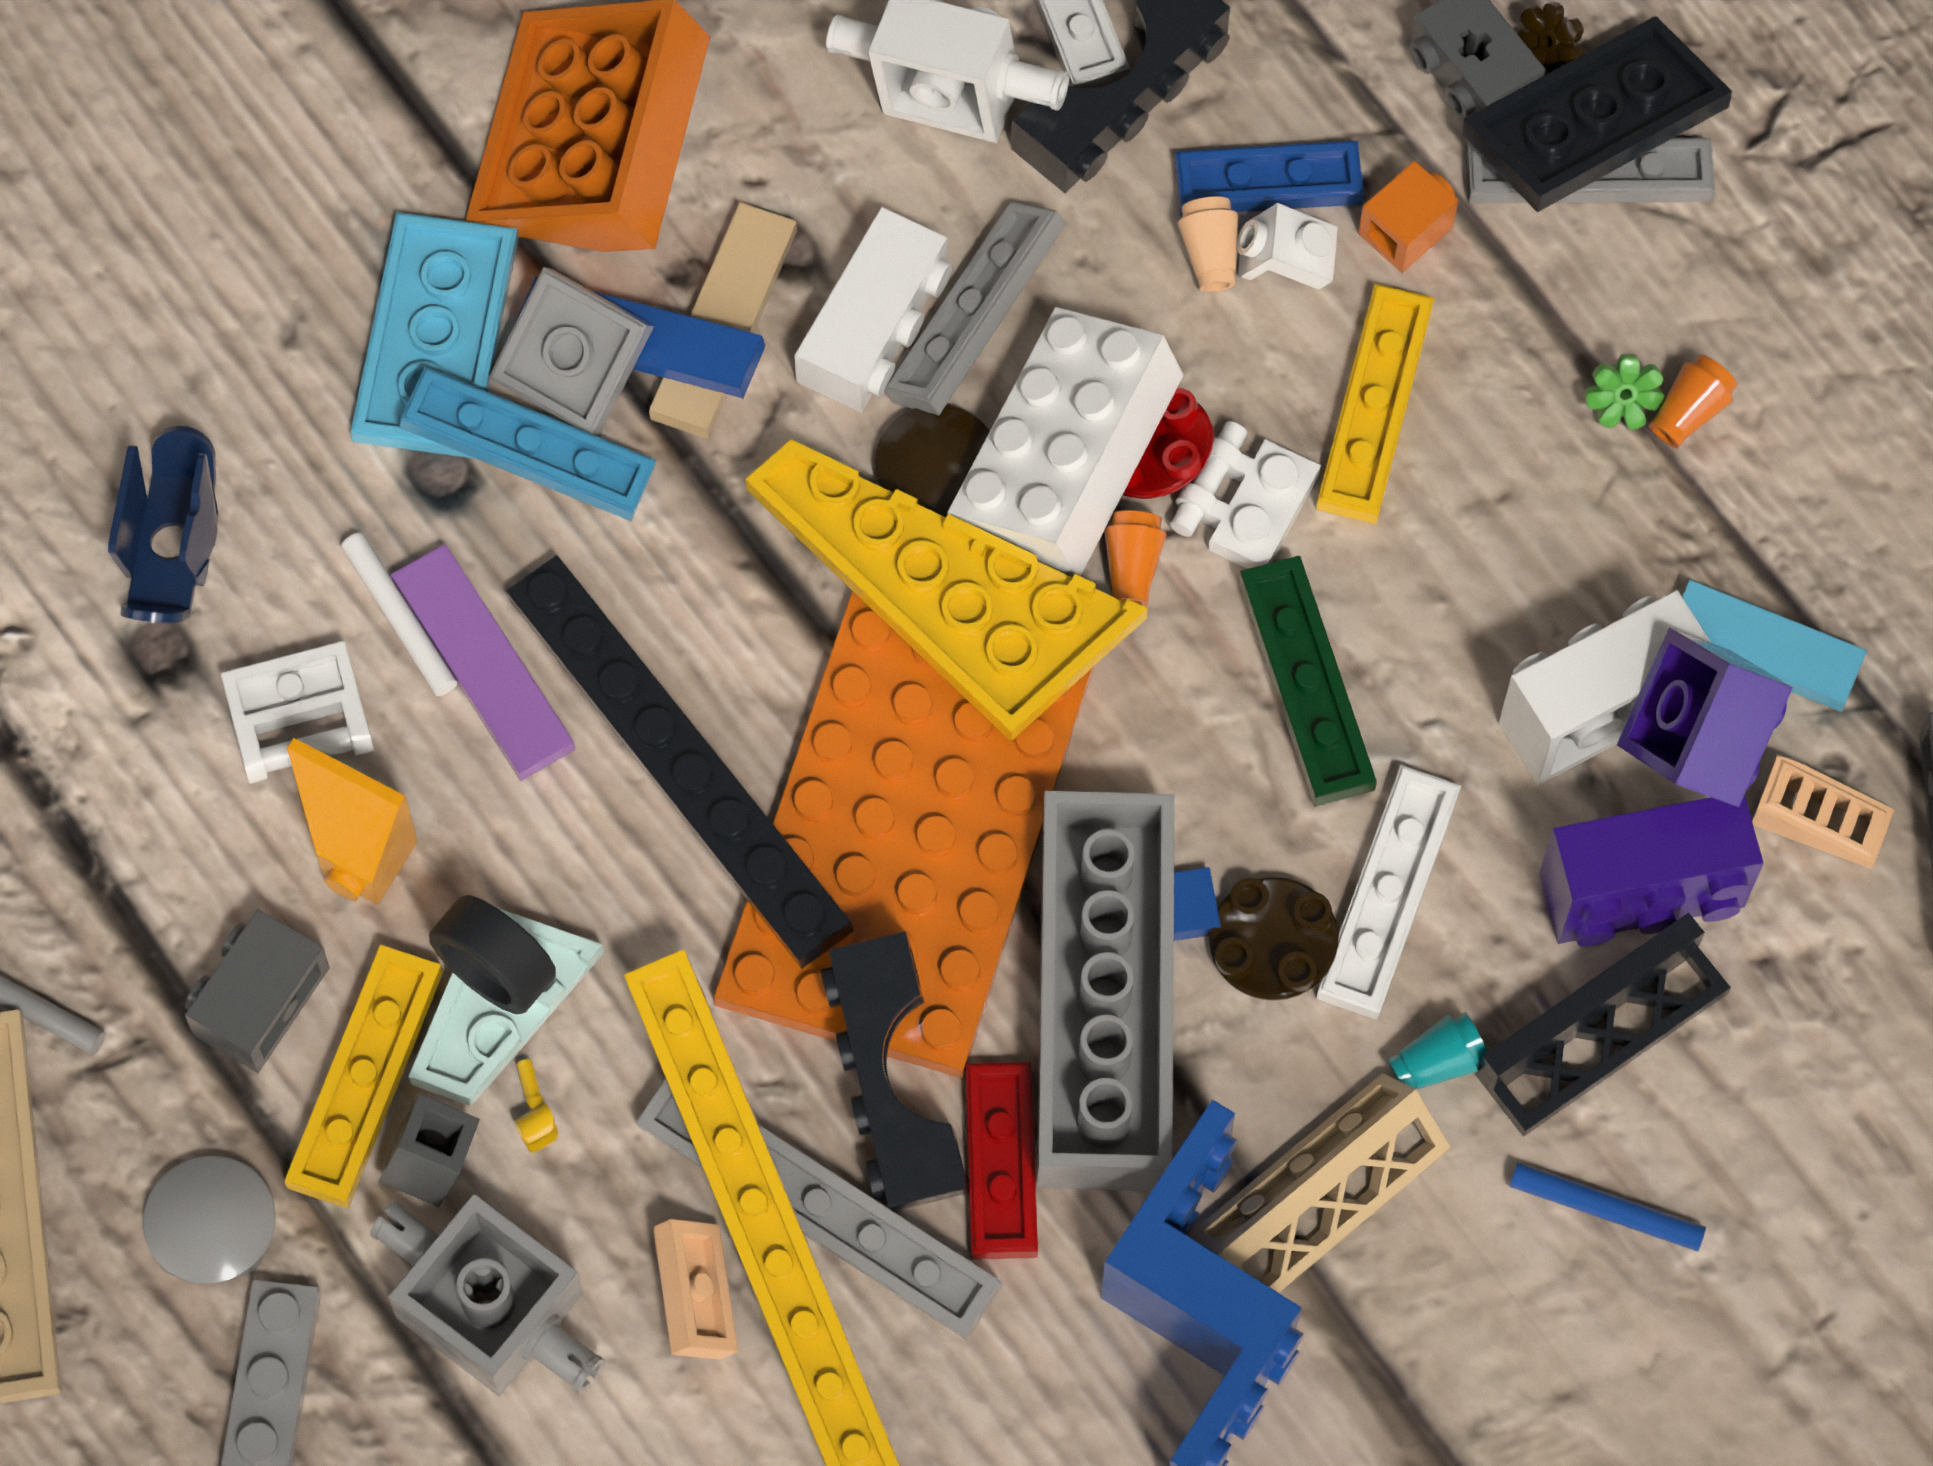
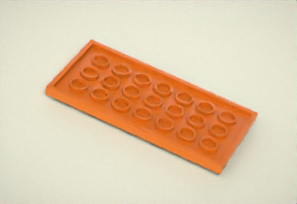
M852 591L773 825L852 923L854 931L830 949L905 931L910 938L925 1002L908 1014L897 1027L891 1039L887 1057L963 1079L966 1064L969 1061L1041 836L1045 791H1055L1094 667L1015 739L1009 741ZM747 901L714 996L715 1006L836 1042V1033L847 1030L842 1006L830 1008L823 984L821 969L832 967L829 950L801 969Z

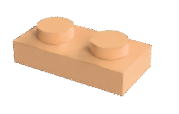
M669 1219L654 1226L653 1230L671 1355L721 1360L737 1353L738 1345L720 1225Z

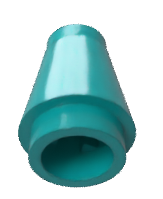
M1465 1012L1453 1019L1447 1014L1401 1049L1397 1055L1387 1060L1398 1081L1418 1090L1478 1072L1476 1065L1480 1064L1482 1056L1487 1053V1049L1472 1020Z

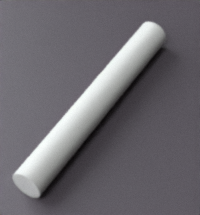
M355 533L346 538L341 544L342 549L436 696H443L452 691L457 685L456 679L363 533Z

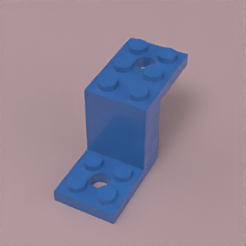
M1213 1099L1104 1264L1101 1299L1225 1376L1171 1458L1169 1466H1227L1229 1461L1226 1458L1232 1448V1444L1229 1441L1233 1435L1244 1440L1250 1433L1264 1409V1405L1261 1403L1268 1392L1265 1385L1269 1380L1277 1385L1281 1384L1298 1357L1300 1351L1297 1350V1347L1304 1336V1333L1297 1330L1302 1307L1187 1236L1198 1218L1199 1212L1195 1209L1202 1197V1191L1206 1188L1214 1193L1219 1188L1234 1162V1159L1230 1156L1238 1141L1231 1136L1235 1113Z

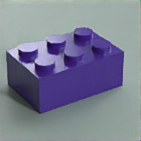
M1744 795L1739 807L1710 797L1553 828L1539 875L1558 944L1577 941L1578 946L1588 947L1611 940L1617 932L1639 928L1642 934L1660 933L1688 912L1692 917L1702 916L1705 922H1716L1731 918L1740 912V908L1746 906L1764 862Z

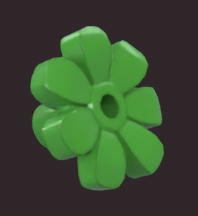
M1621 354L1618 358V363L1611 366L1602 363L1597 366L1592 373L1597 385L1588 387L1584 391L1588 408L1592 410L1600 409L1597 414L1600 425L1607 428L1615 427L1623 416L1629 429H1638L1644 426L1647 421L1643 407L1649 410H1657L1664 400V394L1658 387L1663 382L1659 369L1654 364H1648L1640 368V362L1635 354Z

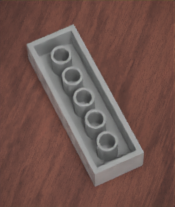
M1045 791L1037 1188L1152 1191L1172 1161L1175 794Z

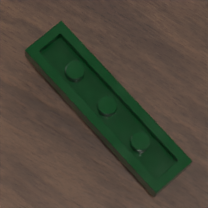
M1298 555L1240 571L1239 584L1314 807L1375 791L1377 780L1301 556Z

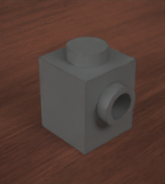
M419 1093L399 1127L378 1182L440 1207L460 1174L480 1119Z

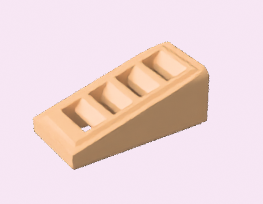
M1777 754L1752 823L1753 826L1873 869L1894 809L1800 762ZM1786 789L1798 793L1792 810L1780 804ZM1810 798L1822 802L1815 821L1804 816ZM1834 806L1846 811L1838 833L1827 828ZM1858 815L1870 819L1862 844L1850 839Z

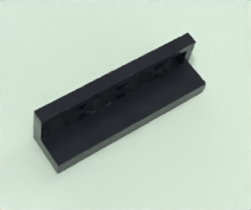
M1689 912L1482 1056L1476 1077L1523 1137L1729 993L1731 987L1699 948L1705 932ZM1687 961L1707 986L1706 990L1693 999L1664 995L1666 974ZM1657 981L1655 994L1642 992ZM1626 1002L1653 1007L1651 1028L1641 1035L1613 1031L1615 1010ZM1662 1008L1676 1010L1661 1020ZM1606 1017L1604 1029L1592 1028L1593 1025ZM1574 1038L1603 1042L1600 1064L1590 1071L1561 1067L1564 1045ZM1611 1044L1624 1046L1609 1057ZM1555 1052L1553 1065L1540 1063ZM1523 1074L1551 1078L1549 1099L1530 1113L1526 1112L1507 1087L1508 1084ZM1559 1080L1573 1082L1558 1092Z

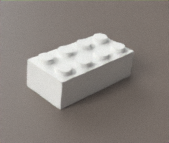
M1055 307L947 513L1037 555V561L1070 577H1073L1074 574L1081 576L1184 376L1164 335Z

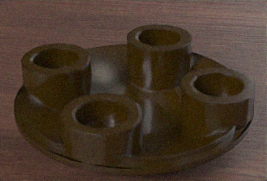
M946 405L940 415L928 413L917 408L910 410L889 425L878 443L875 457L878 481L882 488L893 493L898 489L917 498L918 505L947 517V512L990 430L976 416L957 407Z
M1281 877L1245 878L1237 882L1233 886L1231 893L1218 907L1221 928H1213L1209 931L1211 956L1222 977L1238 991L1262 1000L1290 999L1314 988L1322 981L1323 976H1326L1337 954L1339 940L1338 927L1329 900L1323 894L1314 891L1303 883Z

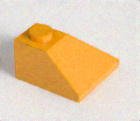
M293 738L287 750L323 876L326 877L324 883L335 893L348 900L357 901L362 896L379 905L418 842L406 796Z

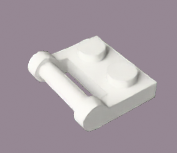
M345 641L220 673L250 784L268 780L267 773L292 767L287 750L292 740L260 748L257 734L344 712L347 726L301 737L298 740L328 756L354 750L355 756L374 751Z

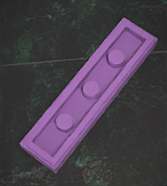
M446 544L391 574L396 587L520 782L575 751L574 741Z

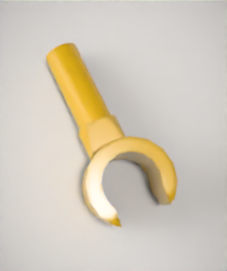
M530 1059L519 1061L516 1066L525 1101L530 1111L516 1118L513 1122L528 1151L535 1153L555 1142L559 1132L554 1123L553 1114L544 1102L543 1096H541L533 1062Z

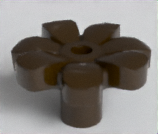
M1547 3L1543 6V10L1535 5L1525 9L1520 15V20L1526 28L1519 30L1517 34L1542 66L1546 68L1547 74L1584 54L1582 47L1577 44L1584 32L1583 25L1578 18L1564 21V7L1560 3Z

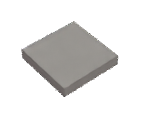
M543 267L489 379L572 426L599 437L654 326L553 269Z

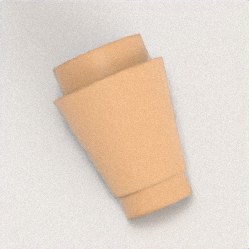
M1205 197L1185 203L1182 206L1183 218L1178 221V226L1196 278L1198 279L1200 291L1219 292L1233 288L1236 285L1238 213L1231 210L1230 200L1225 197Z

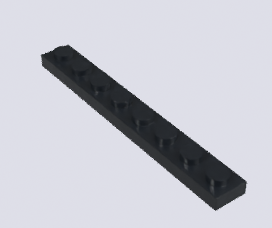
M558 555L506 590L513 606L801 969L854 931L848 917Z

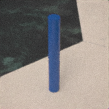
M1517 1162L1509 1186L1697 1252L1700 1249L1706 1227L1519 1162Z

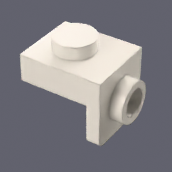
M1277 203L1247 221L1242 227L1237 240V251L1240 254L1238 276L1250 281L1269 270L1319 290L1333 282L1338 227Z

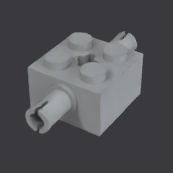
M475 1194L471 1196L440 1235L408 1213L396 1201L384 1210L390 1216L388 1222L381 1216L378 1217L371 1229L370 1236L380 1240L413 1265V1268L389 1295L395 1317L500 1397L526 1363L534 1359L538 1360L572 1386L573 1390L578 1394L582 1393L590 1385V1382L586 1379L588 1374L594 1379L597 1377L605 1363V1359L593 1353L559 1327L561 1320L583 1295L579 1273ZM497 1288L499 1297L493 1302L484 1300L480 1304L476 1302L474 1296L476 1292L480 1290L489 1295Z

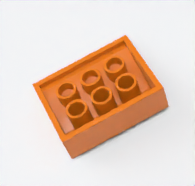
M651 0L523 12L465 221L517 228L518 237L601 252L655 249L710 36L676 0Z

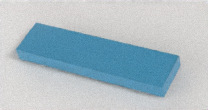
M424 367L400 419V428L629 521H632L656 465V460L427 367Z

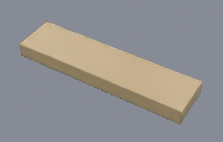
M739 202L690 317L754 333L797 233V221ZM663 378L649 409L650 420L708 439L727 394Z

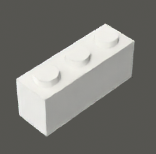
M881 207L795 354L796 382L860 413L863 412L873 394L881 397L893 377L896 364L892 360L901 344L910 347L921 329L924 320V313H921V310L930 295L938 298L948 283L953 265L947 262V237Z

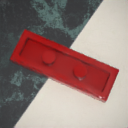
M1031 1062L966 1064L972 1260L1038 1258Z

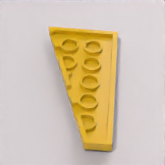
M792 439L745 479L746 490L1009 741L1015 739L1147 619L1148 608L1129 599L1126 602L1116 599L1096 589V583L1077 574L1070 577L1037 561V555L950 514L947 517L941 516L918 505L917 498L898 489L893 493L859 477V471Z

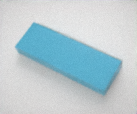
M1689 580L1682 598L1711 643L1737 653L1792 686V693L1837 711H1843L1867 650Z

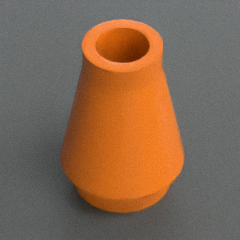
M1698 355L1692 363L1685 362L1657 416L1649 424L1651 431L1664 443L1678 449L1686 438L1733 402L1731 393L1738 386L1737 381L1722 365L1706 355Z
M1134 510L1117 511L1112 514L1111 525L1107 526L1104 530L1112 597L1123 602L1129 599L1142 606L1148 605L1149 591L1167 536L1166 532L1161 530L1162 518L1160 516Z

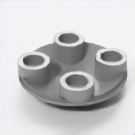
M222 1156L198 1157L187 1160L172 1168L154 1186L146 1202L143 1215L145 1240L151 1254L161 1269L169 1275L196 1284L222 1283L238 1276H247L256 1271L273 1238L276 1223L275 1204L264 1180L247 1165Z

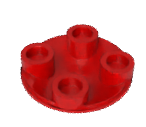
M1183 388L1176 389L1123 493L1124 496L1137 499H1151L1171 494L1189 484L1207 464L1214 444L1213 426L1208 414L1189 390Z

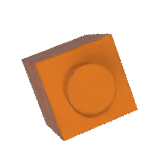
M1414 160L1363 205L1358 234L1396 269L1403 273L1453 228L1459 199L1456 198L1453 188L1446 179L1438 173H1428Z

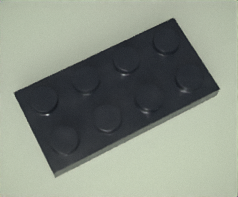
M1654 16L1464 119L1462 135L1538 213L1729 108L1732 90L1657 16Z

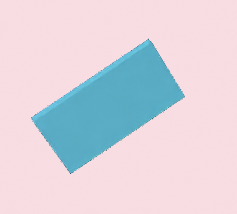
M396 212L351 428L353 442L473 458L400 428V419L424 367L484 391H489L491 381L489 376L494 366L519 239L517 228Z

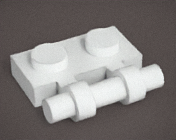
M1228 421L1225 423L1218 438H1214L1210 458L1193 483L1187 484L1181 490L1175 501L1179 509L1171 521L1170 527L1185 537L1193 535L1200 521L1216 528L1209 541L1208 551L1249 569L1273 562L1319 477L1321 465L1266 439L1255 458L1252 459L1242 454L1239 450L1248 434L1246 429L1238 423ZM1224 476L1241 483L1229 505L1216 499L1214 496Z

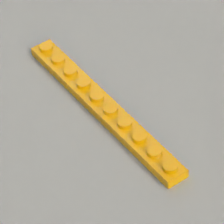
M682 949L624 974V978L826 1466H901L685 949Z

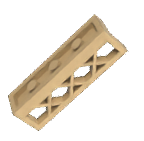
M1382 1073L1187 1236L1243 1270L1241 1265L1261 1248L1275 1249L1271 1271L1260 1282L1279 1293L1451 1147L1417 1090ZM1414 1121L1425 1142L1406 1158L1392 1157L1397 1134ZM1360 1165L1373 1166L1369 1189L1357 1199L1343 1198L1348 1175ZM1311 1206L1324 1208L1320 1230L1309 1240L1294 1239L1299 1216Z

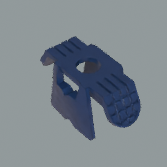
M172 426L164 429L156 437L152 447V479L148 498L138 447L128 445L108 542L109 555L127 578H132L128 600L121 605L120 615L122 617L148 622H182L190 617L196 586H204L208 575L209 556L215 546L218 532L217 522L219 513L214 492L216 484V454L214 446L208 437L194 428ZM177 526L184 529L179 558L173 560L160 558L152 550L154 536L163 528Z

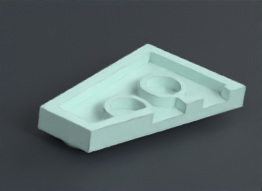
M500 909L521 925L548 953L556 967V977L526 1013L516 1015L502 1010L485 1000L452 972L408 1076L410 1084L472 1106L604 954L603 944Z

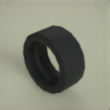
M471 895L459 897L429 932V942L444 964L477 994L507 1012L516 1015L526 1013L556 977L554 963L536 939L516 921L483 899Z

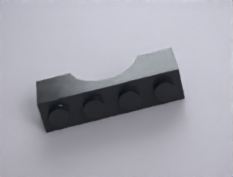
M1138 0L1135 3L1133 33L1141 46L1143 54L1137 65L1118 81L1096 88L1068 86L1064 103L1059 110L1031 102L1012 120L1011 150L1063 193L1068 192L1080 179L1084 182L1089 181L1100 171L1107 160L1108 152L1121 139L1129 142L1142 130L1148 120V113L1160 101L1163 100L1168 103L1180 94L1187 84L1189 73L1202 61L1207 64L1211 63L1221 54L1230 39L1228 34L1230 6L1222 0Z
M906 931L830 949L829 954L832 967L821 969V974L830 1008L841 1005L847 1030L836 1033L844 1070H857L862 1094L852 1096L851 1103L859 1135L871 1133L877 1158L866 1161L874 1199L886 1197L888 1207L894 1212L970 1193L953 1126L948 1123L928 1120L907 1109L896 1097L888 1076L887 1056L891 1039L905 1017L925 1002L910 938Z

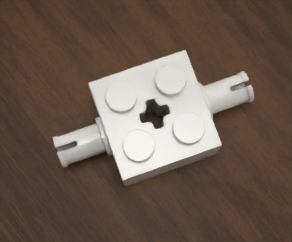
M889 0L879 26L836 14L827 34L826 47L829 53H839L871 61L884 115L997 143L1015 98L1059 110L1064 103L1068 90L1069 76L1067 71H1057L1019 61L1018 55L1015 54L1009 19L1001 17L998 13L984 7L968 9L944 3L942 0Z

